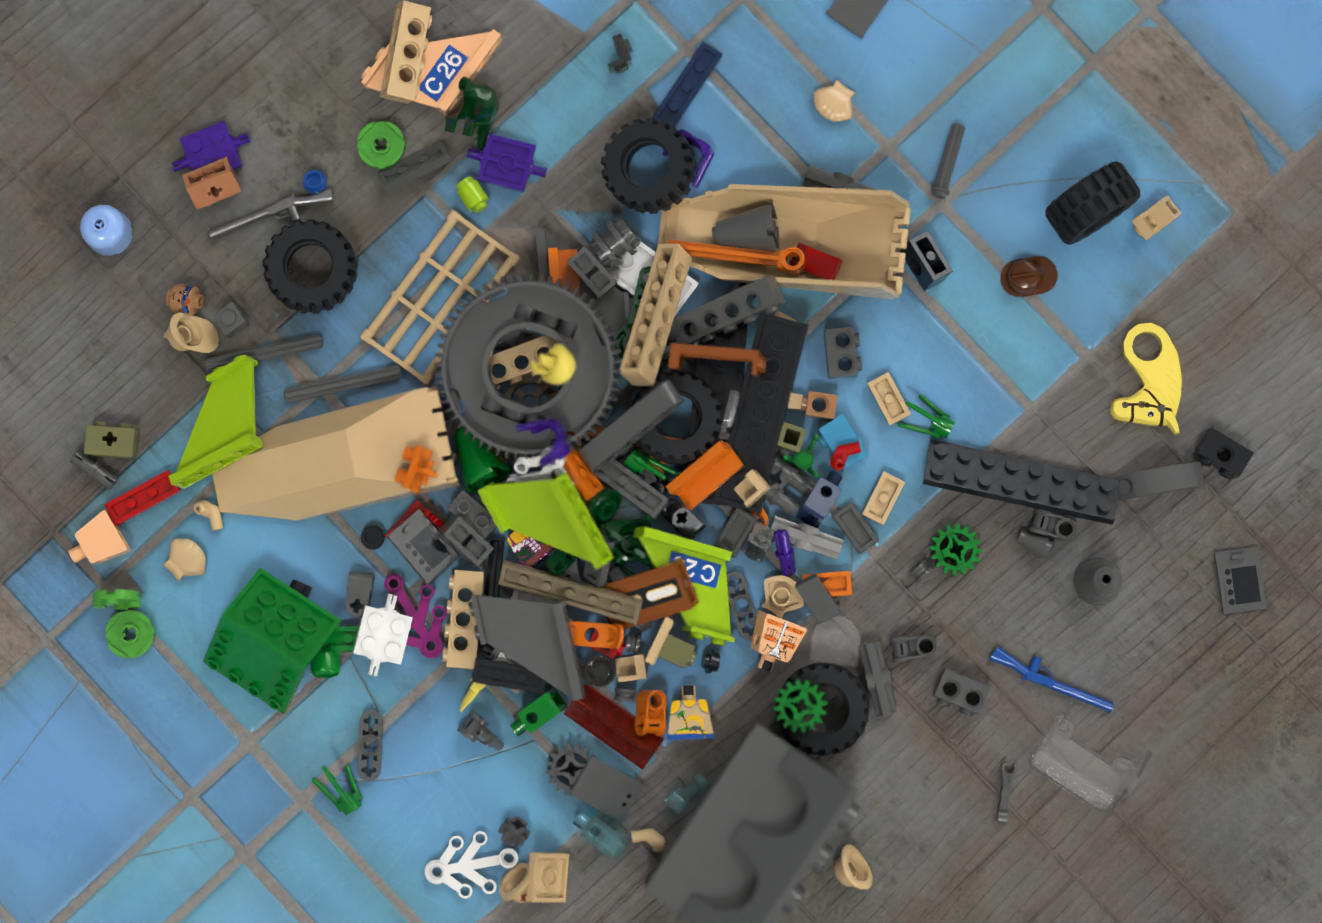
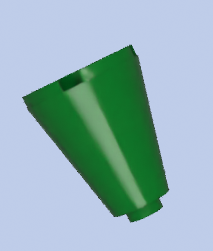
M463 426L456 429L453 437L465 486L469 493H478L477 488L486 486L491 482L499 484L508 477L507 471L511 472V468L501 455H495L496 450L494 448L488 453L487 444L479 448L480 440L478 438L473 442L470 441L473 434L469 433L464 436L463 432L466 428Z

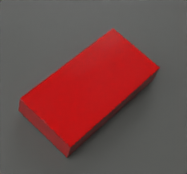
M798 243L797 248L803 252L806 266L804 271L825 280H835L843 261ZM792 257L789 265L795 266L800 260L797 257Z

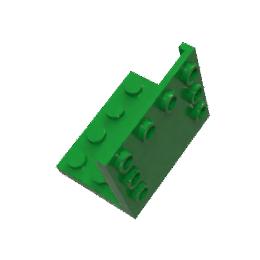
M259 568L221 615L203 662L210 669L227 677L230 682L238 684L252 696L258 697L267 703L272 709L284 714L291 704L307 666L338 628L341 619L262 568Z

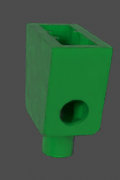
M554 687L518 712L519 718L511 723L510 726L517 736H520L527 730L532 733L564 711L568 706ZM532 712L537 715L538 719L533 717Z

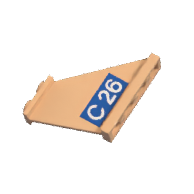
M493 29L491 32L428 42L426 51L423 52L421 59L424 62L423 71L418 76L417 81L419 93L413 102L439 109L444 115H449L462 96L458 87L460 79L467 77L471 81L474 80L502 41L501 34ZM389 44L386 48L382 47L375 57L377 60L372 68L370 66L367 67L361 76L363 79L361 83L367 90L369 88L381 92ZM404 47V55L410 59L411 51ZM400 70V79L406 82L407 75L404 71Z

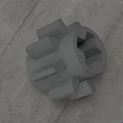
M506 817L498 830L499 833L503 834L501 841L510 847L523 846L524 841L528 839L531 832L526 830L528 823L519 817H512L511 819Z

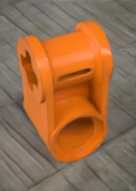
M644 689L638 693L636 697L635 719L637 735L643 736L646 733L655 734L656 736L664 735L666 731L667 699L662 691ZM651 696L653 697L652 705L650 704Z

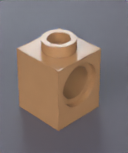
M809 391L808 396H803L801 410L805 411L804 417L827 421L834 420L838 395ZM814 400H822L825 404V410L822 412L815 411L812 408V402Z

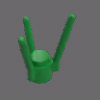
M919 395V399L936 412V416L910 401H906L905 404L932 420L930 427L933 430L901 422L898 423L899 427L931 435L937 439L940 435L947 438L955 421L949 419L950 415L941 411L923 395Z
M816 434L806 450L796 453L795 457L784 455L783 459L794 463L798 469L806 470L812 476L818 477V473L811 467L813 463L811 451L817 443L819 435Z
M637 449L624 462L628 470L637 475L636 472L641 474L647 469L661 479H666L664 474L649 463L672 475L679 476L681 474L649 457L643 451L640 453Z
M349 764L345 765V769L353 794L350 790L344 793L325 765L322 766V769L340 795L338 800L316 778L312 779V782L336 805L339 812L343 811L346 816L362 806L359 800L363 797L358 791Z

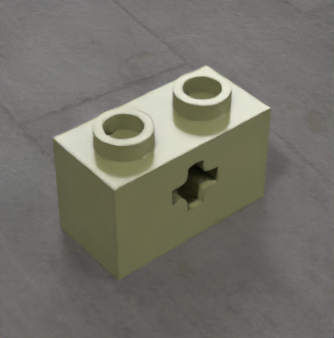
M94 421V426L86 425L85 455L137 459L139 430L132 428V424L118 423V427H108L109 423ZM113 435L117 438V442L110 444L107 442V438H111Z
M668 634L658 657L685 669L686 665L692 666L697 653L693 651L695 646Z

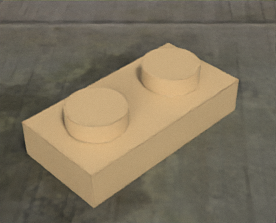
M889 372L867 383L889 426L911 415Z
M883 471L862 515L884 525L905 482Z

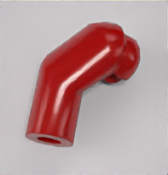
M856 441L837 446L830 458L831 467L837 471L842 470L845 467L848 456L861 453L859 442Z

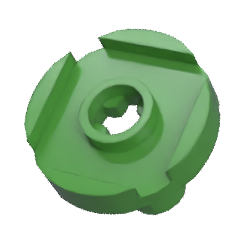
M375 121L367 124L360 131L357 140L358 153L361 159L368 166L379 170H386L396 165L402 159L406 147L400 129L387 121ZM377 140L381 142L386 140L387 143L385 145L387 148L378 151L376 150L377 145L375 142Z
M115 589V592L108 593L107 590L92 592L93 608L106 609L107 606H114L115 611L140 608L141 593L122 589Z
M126 610L115 614L109 620L105 631L106 642L109 649L117 656L137 658L147 653L152 647L156 630L153 627L152 621L145 614L135 610ZM134 628L136 630L134 633L136 638H130L127 641L124 631Z

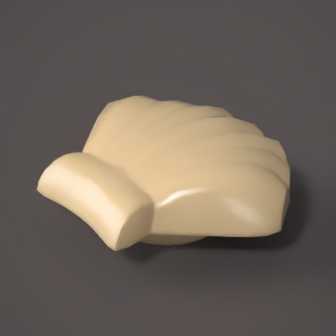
M836 80L833 86L820 88L813 92L815 109L821 116L833 122L849 120L852 117L851 98L855 95V92L845 87L839 80Z
M173 539L170 543L169 560L163 566L179 582L183 576L203 575L206 568V555L202 548L190 539Z
M779 575L764 580L766 601L762 604V607L773 612L782 619L785 612L803 607L804 600L795 588L796 582L791 578Z

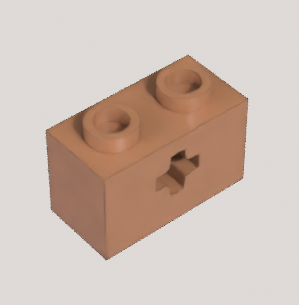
M227 157L182 175L186 190L197 210L241 192L237 176Z

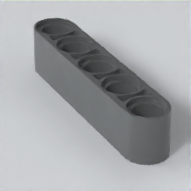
M670 381L660 384L579 451L580 456L592 473L598 472L681 406L684 402L683 398Z

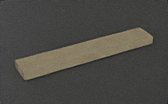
M505 560L502 564L498 585L556 602L565 601L567 605L635 625L639 622L643 605L642 599L560 575L557 576L553 573Z

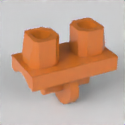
M416 445V448L405 447L402 459L410 462L408 471L399 469L394 480L403 485V488L419 493L421 485H427L430 476L437 478L438 473L432 471L434 461L430 460L433 451Z

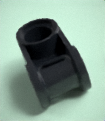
M670 499L669 503L662 510L663 517L683 538L694 540L706 527L695 514L676 499Z

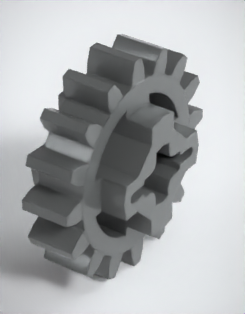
M567 743L565 750L558 746L559 753L550 754L554 759L553 762H546L548 766H551V770L547 771L546 775H552L553 777L549 783L556 782L558 784L555 789L556 791L564 788V795H567L569 790L573 788L583 769L576 771L575 776H571L570 772H561V770L569 767L570 762H573L574 766L585 767L586 763H580L576 760L574 753L583 756L587 762L590 758L587 755L589 748L586 747L582 751L580 750L579 743L576 744L575 748H572L571 744ZM565 754V763L560 767H556L560 757ZM563 775L568 778L570 785L561 782L558 776Z

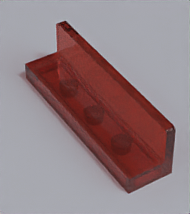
M584 684L586 696L583 699L572 700L564 715L643 770L664 739L661 736L646 733L643 736L637 735L635 731L636 718L589 685Z

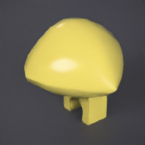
M561 343L554 344L546 355L540 354L538 356L539 362H531L532 371L541 374V379L551 384L567 382L576 370V362L573 355Z

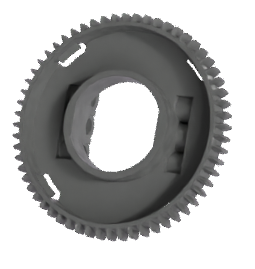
M521 273L518 281H516L515 276L512 274L510 275V282L501 277L500 285L495 280L491 281L492 288L483 284V293L475 289L474 292L477 297L474 298L471 295H467L469 303L460 302L463 310H453L457 317H448V320L453 324L452 326L444 325L443 328L448 331V334H440V338L444 339L445 343L437 344V347L443 349V351L435 353V356L441 358V362L434 363L435 366L441 367V371L436 372L435 376H442V380L436 382V385H443L444 388L438 394H445L446 398L441 403H449L450 405L445 412L453 411L455 414L450 420L458 419L460 421L456 428L464 426L466 428L463 432L464 436L469 433L473 434L470 439L471 442L478 438L480 440L479 448L487 444L488 453L493 448H496V456H499L504 451L505 459H508L510 454L513 453L515 461H517L520 455H523L524 458H529V455L535 457L538 454H542L544 449L551 446L552 439L556 438L555 432L551 431L550 428L537 434H532L530 430L517 432L516 425L556 418L562 424L566 433L569 431L575 432L576 435L574 436L572 434L566 436L570 450L573 451L574 442L579 446L583 445L580 439L582 436L586 440L590 439L587 433L589 430L594 434L597 433L594 427L595 424L599 426L604 425L600 417H609L605 409L613 410L614 407L609 404V401H617L618 398L612 395V393L620 391V388L614 386L615 382H622V379L616 377V373L621 372L620 368H616V364L621 363L622 359H616L615 355L621 353V350H614V345L618 344L619 340L612 341L611 339L616 334V331L608 332L607 328L612 323L604 324L603 322L607 314L598 315L601 307L598 306L593 309L592 305L595 300L591 299L586 302V292L581 296L577 295L579 287L570 291V282L562 287V279L559 278L556 284L552 283V276H549L546 282L543 281V274H539L538 279L534 280L533 273H530L528 280H525L524 274ZM505 288L508 289L506 295L499 297L491 301L490 303H486L483 301V298L487 301L496 295L504 293ZM594 322L597 323L595 326L598 332L600 333L603 343H606V346L601 344L599 337L595 329L593 328ZM527 328L554 338L558 343L564 345L575 359L576 370L573 376L563 384L559 393L545 404L532 406L513 400L508 396H503L492 380L490 363L494 349L503 337L517 329ZM454 388L458 390L460 398L466 407L463 414L460 413L463 409L457 400L455 392H450L449 389Z

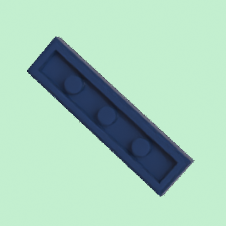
M702 42L652 118L658 122L660 120L667 122L675 128L723 54Z

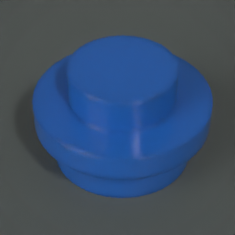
M317 170L307 172L303 178L305 190L312 194L320 193L327 185L325 175Z

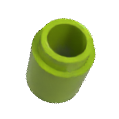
M470 176L456 185L457 194L469 212L475 211V213H479L487 208L489 198L477 180H473Z

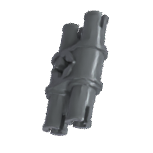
M776 454L771 476L774 477L781 472L778 479L780 484L775 483L771 485V489L766 493L765 499L769 502V505H777L792 517L800 505L783 493L785 485L787 487L790 485L806 498L815 486L799 475L797 468L794 469L782 460L779 454Z

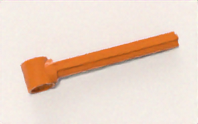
M669 239L667 241V244H680L691 257L776 266L777 270L784 271L791 276L801 274L806 266L803 252L796 247L780 249L779 252ZM790 257H797L800 261L797 265L790 266L787 264V260Z

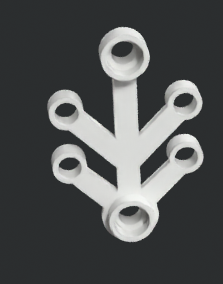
M554 446L544 449L540 456L520 457L514 464V469L521 475L511 474L506 483L553 479L551 476L553 470L556 476L566 472L563 467L565 457L561 460L553 461L548 466L545 465L541 471L527 473L528 469L540 466L539 460L548 455Z
M478 831L474 834L472 843L459 862L448 864L456 850H460L464 846L463 838L455 835L449 840V846L439 860H432L426 865L425 877L433 884L444 882L457 891L461 898L467 899L473 893L472 886L466 883L462 884L450 875L460 872L482 887L483 892L492 894L497 889L496 882L493 879H486L476 872L475 869L496 865L512 868L518 862V853L512 848H506L499 855L472 860L479 848L488 841V835L484 831ZM477 834L485 836L483 843L476 841ZM455 838L461 841V845L458 848L452 845V841ZM511 853L513 861L506 862L504 859L505 854ZM434 867L441 869L442 873L440 876L433 874ZM487 882L493 883L494 889L492 891L485 889ZM468 887L470 889L469 895H462L461 888Z

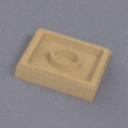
M665 617L645 659L646 663L650 665L655 664L674 624L672 619Z
M530 852L529 884L527 885L526 902H566L569 853Z

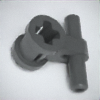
M471 710L468 720L462 727L459 726L457 730L474 743L478 740L489 748L493 747L498 751L502 750L504 744L487 728L489 723Z

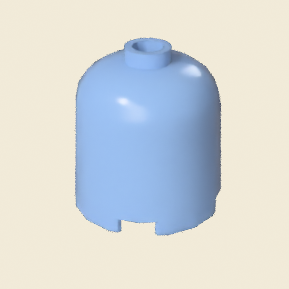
M100 204L87 210L81 219L80 232L82 238L93 251L106 256L120 254L128 248L132 240L131 222L118 209L110 205Z

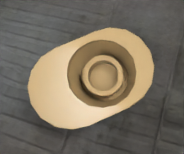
M179 312L174 314L170 319L167 331L164 333V338L168 339L171 346L178 351L192 350L200 353H210L219 344L218 331L212 323L206 319L189 316L185 313Z

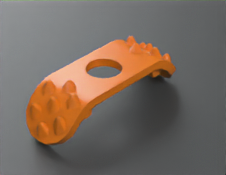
M569 620L575 646L620 648L624 638V629L621 624ZM590 628H596L599 633L597 640L589 642L585 637L586 631Z

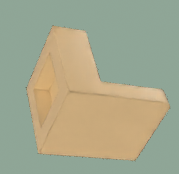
M754 469L745 475L746 478L734 488L736 493L743 499L746 507H751L771 489L770 485Z
M643 654L615 659L618 683L647 679Z

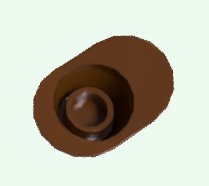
M1041 256L1016 259L1009 262L1001 272L1003 289L1014 297H1026L1049 292L1058 280L1056 266L1051 260Z

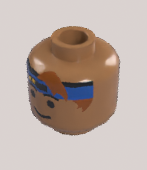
M175 284L166 294V305L174 314L180 312L193 316L203 307L204 297L195 285Z

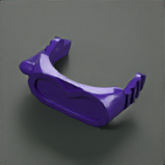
M680 129L679 132L688 140V144L697 147L703 157L696 169L695 174L697 175L692 184L693 187L698 188L714 156V152L705 141ZM666 151L662 153L665 157L668 155Z
M556 418L516 425L517 432L530 430L532 434H537L549 428L555 432L556 441L553 449L548 455L539 460V465L542 467L548 466L550 463L552 464L557 459H563L571 452L566 439L565 429Z

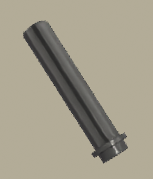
M952 124L935 185L931 187L932 196L940 199H945L946 195L950 193L948 187L965 131V127L961 124Z

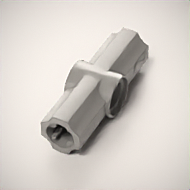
M775 516L769 536L774 538V532L777 529H786L789 541L793 547L810 553L816 552L836 560L844 542L843 539L820 532V529L804 523L797 524Z

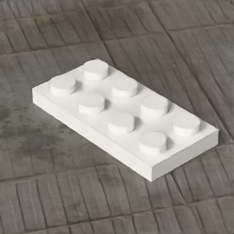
M641 241L636 247L638 250L636 254L631 255L627 251L621 257L624 261L623 265L620 267L614 265L611 269L606 268L617 280V285L632 296H634L641 270L644 267L652 266L656 253ZM649 273L643 275L645 282H647ZM688 275L675 317L699 285L697 281Z

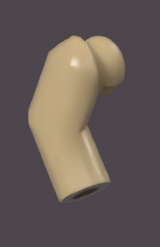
M200 500L194 504V512L210 520L212 531L223 529L218 506L207 500Z
M653 828L631 831L633 843L646 841L653 847L654 852H662L665 849L666 841L664 837Z

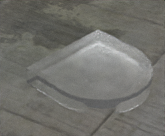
M731 390L719 438L729 439L730 434L726 433V429L732 428L740 397L738 391Z
M835 616L822 624L818 623L812 633L809 661L858 667L860 634L855 624L843 616Z

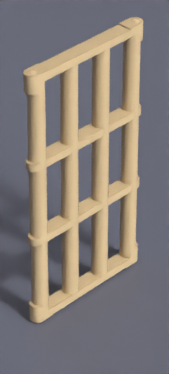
M451 210L447 215L446 222L424 252H420L418 255L419 259L397 289L391 292V297L368 329L365 328L359 336L362 341L375 347L427 386L430 385L434 379V374L439 369L434 363L441 362V358L436 356L423 375L411 368V365L438 329L444 334H448V331L441 324L464 292L468 291L477 297L470 284L496 248L508 256L492 278L498 285L501 283L500 278H505L511 268L515 267L521 259L454 210ZM457 221H459L469 230L444 265L441 266L432 260L431 257ZM478 235L487 241L488 245L464 278L460 280L450 271ZM428 263L439 272L413 305L403 298V295ZM448 277L457 283L458 286L433 319L422 310L444 279ZM491 281L487 285L489 288H492ZM483 298V301H484V302H486V303H489V302H490V300H487V301H486V300ZM400 301L411 310L385 346L382 347L372 338ZM419 315L430 324L402 361L391 352Z

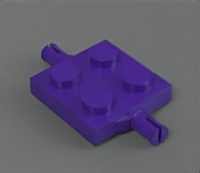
M222 121L179 138L184 149V158L171 164L175 172L187 167L193 171L227 157L233 170L242 167L238 156V147L251 141L248 133L234 138L229 133L226 123Z
M489 134L487 145L482 152L468 148L466 158L480 161L478 181L522 193L525 191L527 180L531 174L545 178L547 168L534 165L533 158L536 145Z

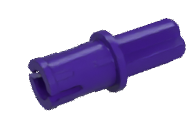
M777 529L774 532L777 549L775 555L779 558L781 574L783 576H790L788 569H790L792 575L796 573L793 560L794 549L790 546L788 531L786 529Z

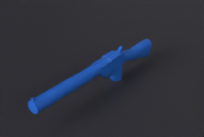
M998 646L988 659L1013 668L1024 676L1021 681L1029 680L1106 710L1108 714L1113 709L1114 703L1052 679L1050 671L1040 667L1042 659L1038 657H1032L1028 668ZM1038 669L1047 670L1050 676L1047 677L1037 673Z

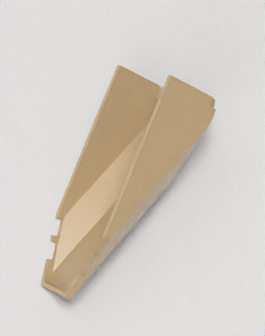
M730 184L728 188L714 192L710 190L705 192L704 195L691 199L688 197L684 198L678 205L675 203L670 205V210L665 212L662 210L658 244H667L669 239L718 245V242L714 241L712 236V227H716L717 221L765 204H773L777 219H775L776 227L779 229V249L773 252H779L780 249H787L789 247L797 248L798 243H802L843 261L835 280H825L805 271L799 275L791 276L784 271L777 270L776 266L692 257L691 267L721 280L752 283L765 276H775L779 287L880 299L899 298V295L902 293L903 277L896 276V273H904L906 253L898 252V249L907 248L908 229H901V225L909 226L911 208H908L910 202L893 191ZM790 257V258L787 260V264H788V265H789V263H790L792 257Z
M438 386L416 389L276 426L259 436L264 447L212 474L220 512L298 521L460 487L461 481L456 477L453 460L443 461L442 458L452 455L448 436L438 437V433L447 431L443 412L433 413V409L442 407L440 398L443 395L438 394L441 390ZM416 445L433 451L430 460L434 461L432 471L438 473L437 478L430 476L427 485H421L419 493L403 488V485L394 480L399 469L408 471L410 462L402 459L405 447L416 448Z

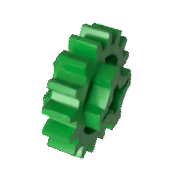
M959 523L955 524L954 529H951L948 524L945 526L946 532L939 529L937 531L939 538L932 537L931 539L935 546H930L929 550L935 551V554L930 559H937L938 562L935 567L943 566L944 574L951 570L952 576H956L957 570H960V573L965 575L966 567L972 571L974 569L972 562H980L976 554L982 553V550L978 549L976 545L980 544L981 540H974L973 537L976 535V532L974 531L969 534V526L967 525L961 530ZM955 534L964 536L968 541L963 542L959 540ZM946 537L947 545L945 549L940 550V544ZM952 543H955L956 547H961V551L958 552L959 556L950 552V549L953 548ZM971 549V556L965 563L964 556L966 551ZM949 558L953 560L956 566L946 563L943 559Z
M799 679L795 681V686H792L789 682L786 683L788 689L785 691L780 688L781 698L775 697L774 699L779 702V706L774 707V710L781 713L777 720H785L784 728L789 724L792 725V732H795L797 727H800L801 732L805 733L806 726L814 730L813 723L816 721L821 724L820 714L826 715L827 713L822 710V706L827 705V702L820 699L824 692H816L817 684L812 688L809 687V680H806L804 685L800 684ZM800 689L797 697L793 699L787 698L789 693ZM809 692L815 697L817 706L811 705L808 699ZM803 699L804 705L812 708V710L806 709L798 713L797 708L789 704V702L795 703ZM784 706L791 709L793 713L792 720L786 715ZM808 713L814 714L809 721L801 723L804 715Z

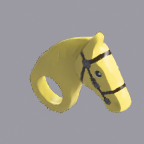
M1153 323L1138 324L1126 333L1122 342L1123 357L1137 373L1144 386L1128 398L1114 399L1111 402L1110 414L1119 421L1149 426H1168L1174 435L1178 434L1180 431L1175 416L1181 398L1182 376L1177 351L1162 327ZM1150 333L1159 340L1160 353L1156 359L1143 361L1134 354L1132 345L1138 334Z

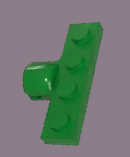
M359 626L338 627L311 661V673L313 676L330 678L340 673V655L345 652H353Z

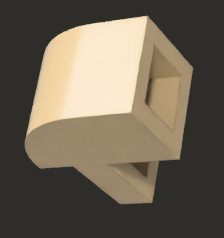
M1167 195L1147 211L1133 219L1132 223L1137 234L1147 241L1181 216L1182 213Z

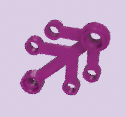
M397 574L389 575L384 582L386 590L398 596L397 599L407 616L413 617L410 628L416 629L420 638L408 636L406 645L419 648L421 654L427 658L438 657L443 651V641L439 634L443 619L447 616L446 608L440 605L433 608L432 616L434 620L429 633L424 623L430 600L435 594L434 588L430 585H423L420 588L421 599L418 611L416 612L403 590L405 585L403 578ZM396 579L398 581L397 588L390 587L391 580ZM428 587L432 593L430 596L425 597L423 590ZM438 608H442L444 610V615L442 617H437L435 615V611ZM433 641L436 645L433 651L427 649V643Z

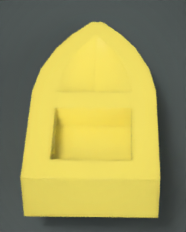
M473 683L462 700L460 712L486 686L485 684Z

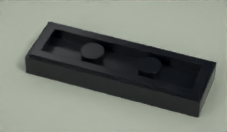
M479 658L475 660L472 677L473 683L539 694L545 693L546 681L521 665Z

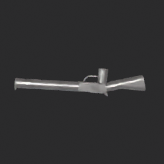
M332 186L325 188L320 193L309 196L294 197V193H292L290 197L280 200L273 205L211 230L207 228L211 239H214L274 215L278 219L290 216L292 222L301 220L302 218L297 207L334 202ZM286 210L289 212L288 215L283 217L276 216V214Z

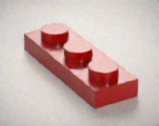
M170 470L157 475L104 504L115 526L121 525L181 492L179 487L171 485L169 479L171 475Z

